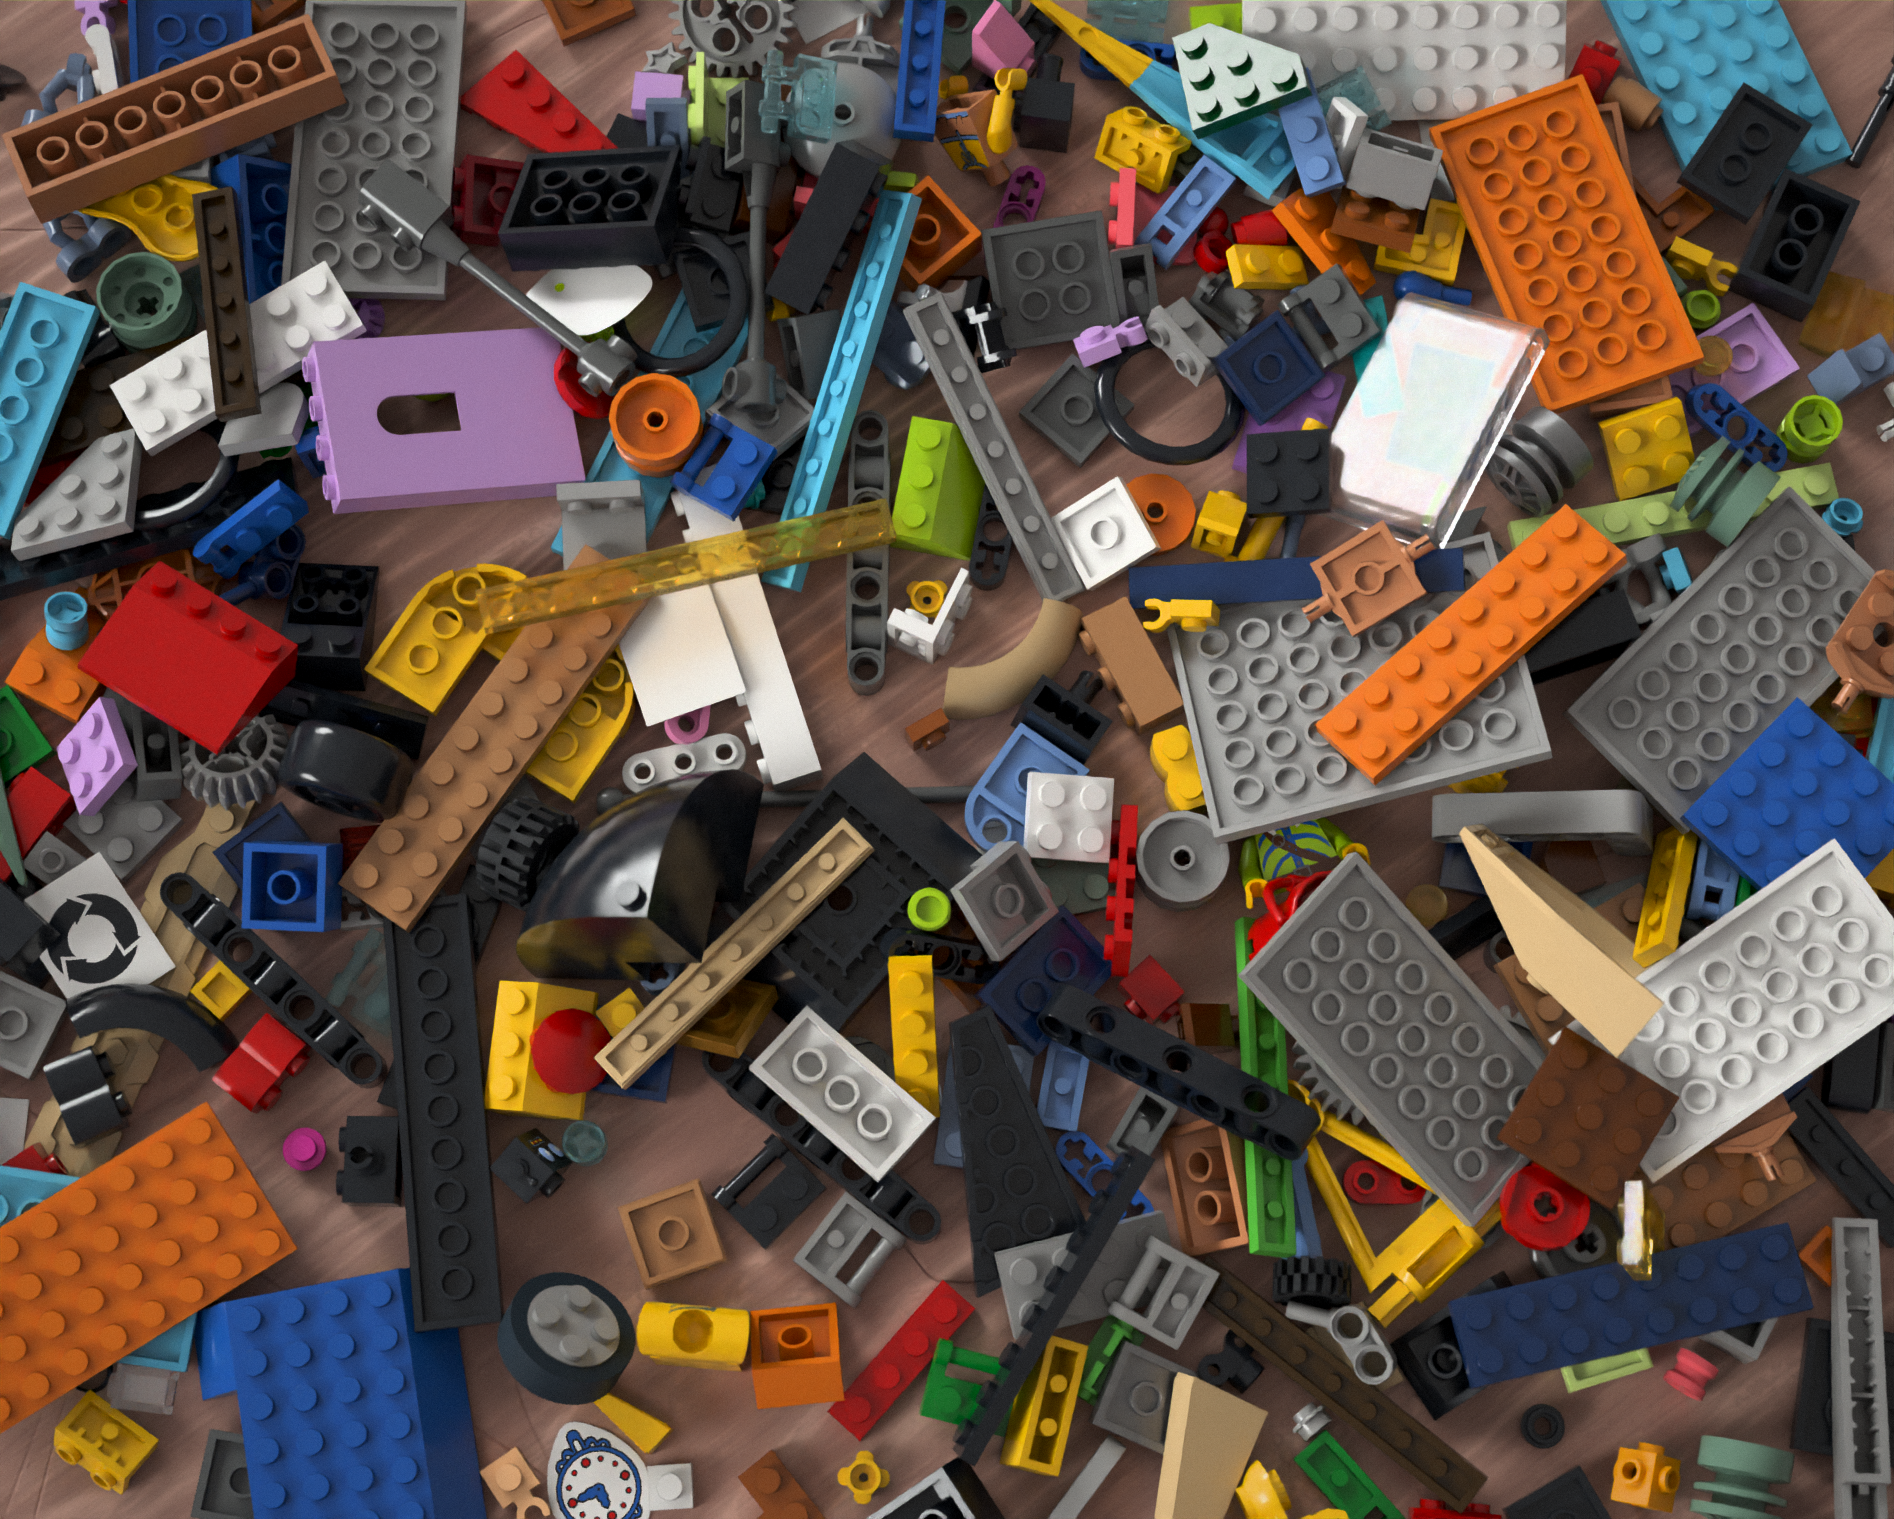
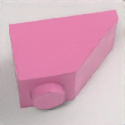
M994 0L972 30V66L994 79L997 71L1002 68L1024 69L1027 72V77L1031 75L1037 62L1034 60L1035 43L1005 7Z

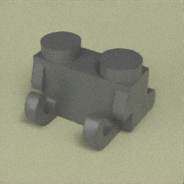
M1212 271L1204 275L1197 284V290L1188 301L1205 321L1210 318L1221 326L1219 334L1224 339L1229 336L1234 342L1257 324L1258 318L1264 311L1261 307L1265 302L1259 295L1254 296L1246 289H1234L1232 277L1228 271H1224L1219 275Z

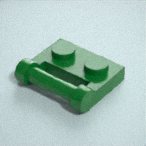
M939 1338L919 1415L959 1425L965 1418L970 1420L978 1406L975 1400L982 1385L945 1375L947 1365L951 1363L996 1375L1001 1367L998 1365L999 1358L953 1346V1341ZM1013 1402L994 1435L1005 1437Z

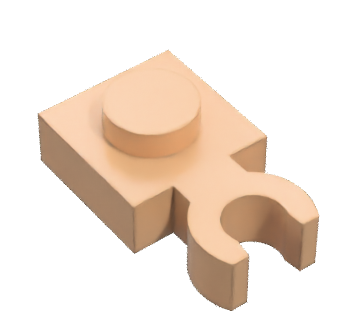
M514 1447L479 1472L503 1509H506L513 1503L516 1504L518 1507L517 1519H528L527 1511L532 1506H538L545 1517L552 1514L549 1503L540 1497H535L532 1493V1490L542 1483L518 1447Z

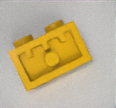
M1126 106L1106 116L1094 158L1118 172L1120 168H1136V182L1160 194L1168 189L1178 155L1189 150L1192 141L1180 135V131L1177 128L1151 119L1144 110L1138 107Z
M89 1390L56 1426L53 1444L56 1447L57 1454L64 1461L71 1465L78 1463L88 1470L90 1477L98 1486L107 1491L113 1489L123 1495L128 1489L129 1479L156 1450L159 1439Z

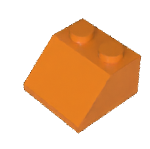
M836 1302L750 1311L752 1375L757 1409L844 1401L843 1369Z

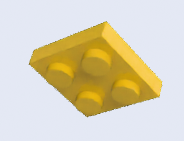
M1677 396L1598 422L1615 495L1619 501L1680 482L1695 462L1682 401Z

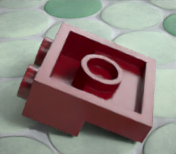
M467 154L459 168L454 167V186L452 191L458 192V206H452L451 212L454 223L451 226V230H457V236L464 243L497 247L501 242L498 232L524 162Z

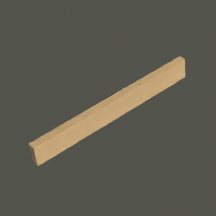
M843 817L704 951L702 963H691L613 1038L594 1059L622 1089L627 1090L875 851L874 848Z

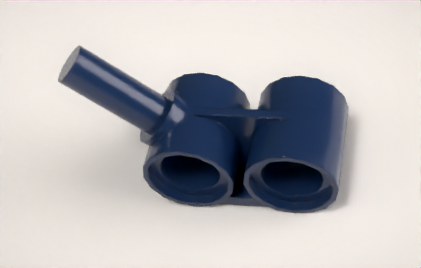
M293 524L255 553V561L246 563L241 568L238 575L239 585L221 594L219 597L233 606H237L250 598L253 600L281 599L289 595L293 588L296 571L306 544L305 534L297 524Z

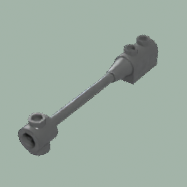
M745 79L726 91L724 170L742 173L748 209L750 210L748 359L737 364L735 367L727 369L722 381V394L726 400L734 401V408L738 411L766 413L774 411L776 404H781L784 401L787 392L786 382L782 379H776V366L764 360V291L766 285L767 211L770 207L777 173L780 171V167H785L790 159L791 147L789 143L781 142L780 139L781 128L788 126L792 111L789 104L781 102V90L778 87Z
M388 158L365 182L358 195V202L363 206L359 214L371 226L378 228L384 222L394 230L390 234L391 239L404 251L409 252L415 246L422 252L427 251L458 267H463L579 357L577 371L582 376L578 383L592 396L597 397L602 391L609 396H614L622 386L627 384L635 370L634 361L638 357L630 345L616 335H612L607 342L601 338L587 343L471 254L472 252L467 245L450 229L454 223L450 206Z

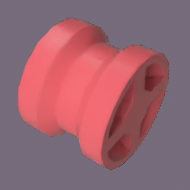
M1680 1348L1676 1355L1678 1362L1673 1369L1666 1371L1663 1379L1686 1396L1702 1401L1706 1395L1704 1387L1708 1380L1716 1378L1719 1370L1694 1352Z

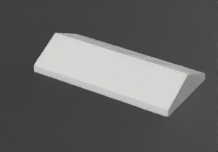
M807 1005L749 1066L751 1072L877 1182L886 1176L907 1155L936 1119Z

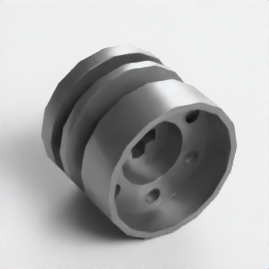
M1534 406L1512 427L1513 436L1502 435L1496 442V446H1491L1481 456L1490 480L1513 505L1532 517L1541 518L1552 507L1551 504H1556L1563 497L1562 488L1572 489L1593 469L1594 463L1586 444L1565 420L1542 406Z

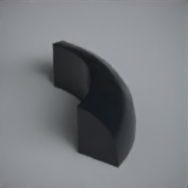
M133 983L113 984L81 992L66 999L65 1002L68 1014L80 1038L88 1037L99 1031L111 1028L145 1030L169 1040L180 1048L194 1063L199 1072L227 1059L240 1046L239 1041L226 1024L218 1019L208 1008L206 1009L196 1001L168 988Z

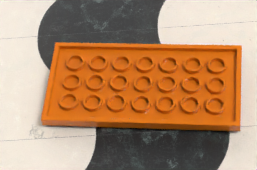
M1583 74L1429 128V136L1434 148L1443 150L1440 163L1542 407L1555 414H1560L1703 363L1705 356Z
M208 1101L0 1227V1434L298 1249L295 1241Z

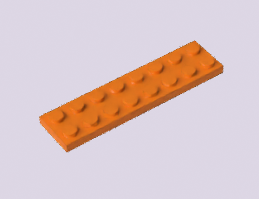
M1565 504L1315 724L1317 732L1370 782L1377 785L1627 564L1626 554Z

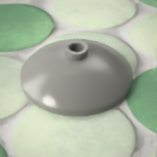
M834 63L821 66L802 77L794 85L785 101L786 104L791 106L792 113L788 126L782 128L784 141L789 143L791 156L796 163L818 179L837 142L852 139L892 160L899 148L901 139L893 138L896 94L881 76L868 68L849 63ZM845 109L851 116L847 120H840L836 117V112Z

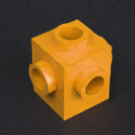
M1639 1442L1637 1450L1620 1447L1618 1460L1613 1469L1614 1483L1611 1500L1635 1507L1672 1513L1675 1494L1680 1485L1679 1470L1681 1460L1664 1456L1665 1447Z

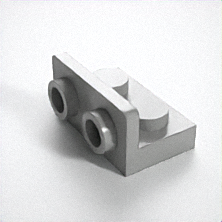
M1184 297L1165 309L1160 305L1152 309L1144 329L1151 342L1155 346L1162 348L1174 362L1177 371L1182 376L1187 377L1197 388L1219 373L1211 360L1228 346Z

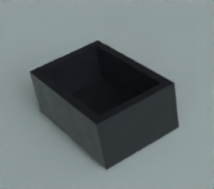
M1609 588L1596 590L1586 601L1582 602L1524 654L1533 686L1617 659L1642 635L1624 588L1611 593Z

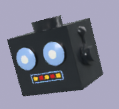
M534 1128L516 1136L489 1169L527 1204L543 1195L546 1198H550L565 1182L566 1179L562 1175L573 1162L543 1133Z

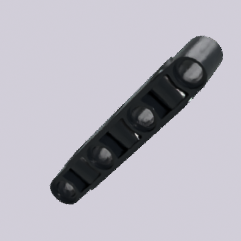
M173 873L164 879L160 887V897L163 903L202 944L331 1066L338 1068L350 1081L361 1088H374L383 1082L387 1074V1065L384 1058L364 1040L365 1037L258 935L251 929L242 928V920L214 894L211 895L193 877L186 873ZM182 885H191L193 892L189 901L184 904H175L173 901L175 890ZM242 942H251L253 944L252 956L244 962H236L233 956L236 946ZM304 999L313 1000L315 1009L312 1016L305 1020H297L294 1015L297 1003ZM364 1057H373L376 1061V1070L373 1075L364 1079L358 1078L355 1073L357 1062Z
M1060 985L1036 1019L1039 1029L1050 1039L1228 1132L1284 1159L1293 1161L1300 1159L1321 1125V1118L1318 1113L1307 1104L1074 986Z
M703 1051V1067L714 1082L721 1086L745 1110L851 1196L916 1244L931 1243L938 1237L941 1231L939 1212L896 1172L891 1170L879 1182L874 1180L868 1173H865L861 1179L850 1180L843 1174V1166L850 1158L802 1115H800V1118L794 1125L783 1126L776 1119L777 1112L782 1106L788 1105V1103L749 1070V1066L755 1059H751L743 1052L739 1058H734V1063L729 1070L717 1072L711 1068V1060L717 1053ZM919 1212L930 1214L934 1219L933 1229L925 1235L914 1233L909 1226L913 1215Z

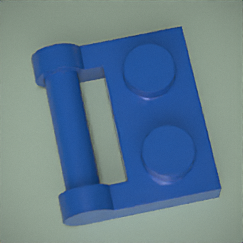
M713 413L707 423L709 429L681 473L676 472L669 483L681 493L734 522L778 452L772 445L733 425L721 415ZM725 437L732 442L702 487L695 483V480L722 438Z

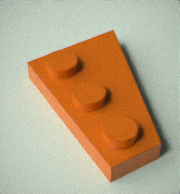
M1303 187L1299 188L1271 211L1322 274L1335 264L1341 265L1361 296L1377 282L1355 240L1330 233L1337 208L1330 192L1327 191L1310 198L1305 196Z

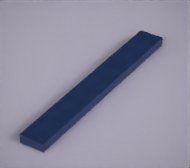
M1464 548L1433 549L1414 561L1416 574L1427 593L1466 591ZM1322 556L1128 568L1130 604L1133 610L1147 609L1145 601L1148 599H1159L1163 602H1171V599L1212 600L1216 605L1317 600L1323 596L1321 583L1310 563Z

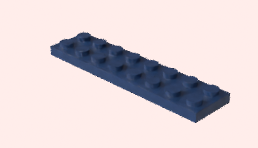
M1788 1222L1448 1302L1471 1390L1801 1313L1814 1308Z

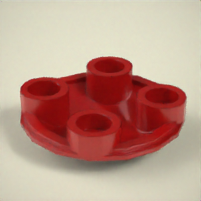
M575 1008L556 1011L545 1018L540 1026L530 1034L529 1042L534 1068L550 1091L571 1095L588 1092L601 1083L607 1074L606 1070L594 1057L611 1041V1038L603 1023L591 1013Z

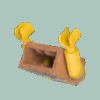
M1002 68L997 71L994 79L996 87L1001 90L1000 96H998L995 89L968 93V80L963 75L950 76L948 79L941 81L938 87V93L944 101L937 106L934 135L957 169L960 171L981 169L990 186H996L1004 182L1011 175L1003 159L1017 148L1018 142L1011 128V118L1015 99H1012V92L1025 88L1027 72L1024 69Z

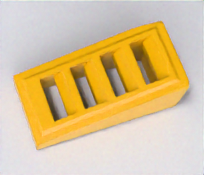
M607 1393L602 1398L593 1402L645 1454H652L674 1431L670 1425L611 1393Z

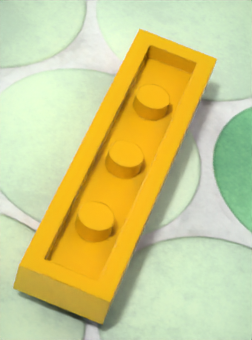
M1671 826L1657 834L1632 959L1644 968L1672 954L1678 947L1681 920L1685 913L1684 905L1688 886L1691 882L1690 874L1694 855L1697 851L1698 835L1692 830L1681 834L1674 826Z
M932 955L890 956L888 971L895 1083L934 1117H940Z

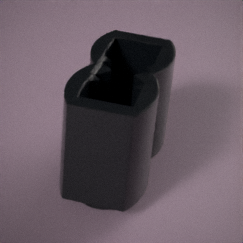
M91 1045L43 1066L66 1127L76 1146L85 1147L130 1127L127 1116L132 1114V1109L125 1093L122 1090L116 1092L110 1077L116 1075V1070L106 1051L100 1053L98 1048Z

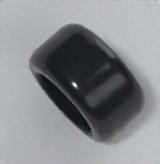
M305 720L294 728L279 766L278 779L282 787L313 805L353 819L382 823L384 819H391L398 813L413 778L414 764L405 752L378 737L333 722Z

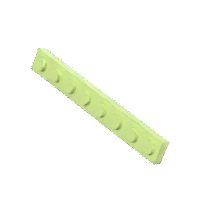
M1830 462L1775 472L1781 478L1748 522L1754 521L1789 486L1813 510L1826 508L1839 498ZM1676 491L1574 510L1615 546L1637 543L1657 533H1660L1662 538L1703 531L1706 530L1713 515L1708 510H1705L1694 521H1689L1687 516L1696 506L1697 502L1689 497L1677 512L1670 507ZM1555 513L1543 515L1541 518L1531 517L1510 521L1507 529L1512 550L1519 546Z

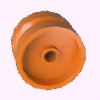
M651 373L635 377L620 388L611 403L609 422L617 451L628 467L644 476L663 478L672 476L676 472H681L705 435L697 398L685 383L671 375Z

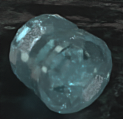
M587 1120L577 1121L565 1130L562 1137V1148L575 1164L593 1166L605 1157L608 1150V1140L605 1133L595 1123Z

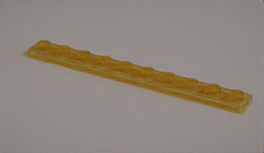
M886 498L496 585L475 590L485 634L487 635L896 542V532Z

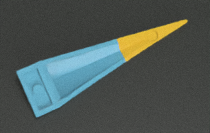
M1029 0L1170 125L1177 128L1185 138L1192 141L1191 143L1209 159L1235 178L1238 176L1266 199H1269L1296 169L1281 117L1268 112L1204 138L1197 139L1192 131L1179 72L1119 42L1050 0Z

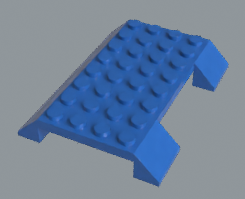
M410 1268L388 1270L226 1301L198 1311L194 1338L203 1401L233 1395L238 1396L254 1519H488L482 1479L479 1473L480 1466L459 1328L424 1333L415 1332Z

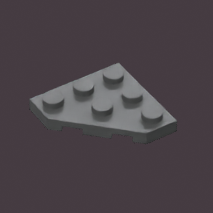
M134 428L96 439L15 519L11 552L19 561L133 532L143 446Z

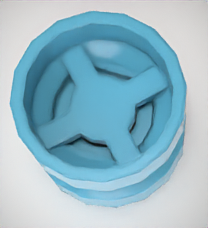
M59 592L49 597L44 607L48 642L61 650H73L84 645L89 638L88 608L85 599L73 592Z

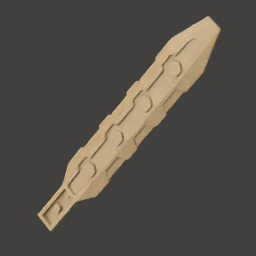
M248 801L245 809L238 803L233 804L228 811L221 806V803L213 808L207 805L195 832L161 858L144 893L146 900L140 913L176 967L148 985L168 988L189 997L190 990L197 980L195 977L196 971L207 947L163 903L160 897L161 884L166 877L173 873H186L230 909L239 891V887L212 852L247 827L258 803L257 801ZM182 885L178 887L173 894L174 903L184 904L189 901L193 892L192 886ZM111 1028L84 1038H80L77 1034L70 1051L73 1054L91 1045L98 1048L100 1053L106 1051L116 1070V1075L110 1077L116 1092L122 1090L125 1093L132 1109L143 1084L149 1082L161 1057L158 1052L165 1038L140 1029ZM52 1095L50 1101H45L25 1143L24 1150L40 1142L48 1156L55 1153L67 1169V1175L83 1177L113 1159L123 1133L121 1131L116 1132L82 1148L76 1146L66 1127L60 1107L54 1095Z

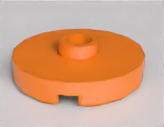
M1153 473L1136 477L1126 484L1161 547L1152 556L1164 555L1182 546L1194 528L1196 513L1192 495L1184 485L1168 475ZM1152 507H1157L1162 511V516L1152 518L1148 515L1147 511Z

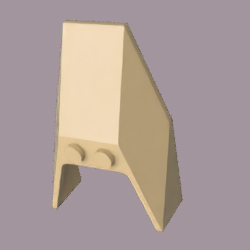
M1484 824L1465 826L1459 833L1521 966L1529 973L1526 977L1527 980L1545 994L1549 992L1618 1058L1664 1005L1661 999L1635 978L1655 963L1644 968L1633 960L1632 955L1635 943L1588 903Z

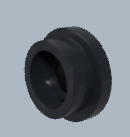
M1537 1404L1524 1412L1520 1422L1522 1436L1530 1445L1544 1449L1559 1443L1564 1435L1565 1423L1561 1413L1556 1408L1547 1404ZM1538 1418H1544L1549 1423V1430L1545 1435L1538 1434L1534 1428L1535 1421Z

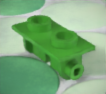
M1114 1315L1107 1316L1088 1346L1077 1396L1094 1407L1121 1340L1140 1347L1146 1336Z

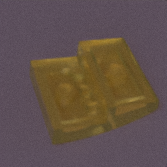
M1829 271L1817 300L1810 310L1799 339V345L1828 359L1838 350L1843 349L1844 352H1847L1881 332L1890 347L1894 336V295L1866 288L1865 280Z

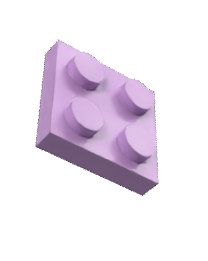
M99 697L56 748L79 815L95 816L138 766L114 699Z

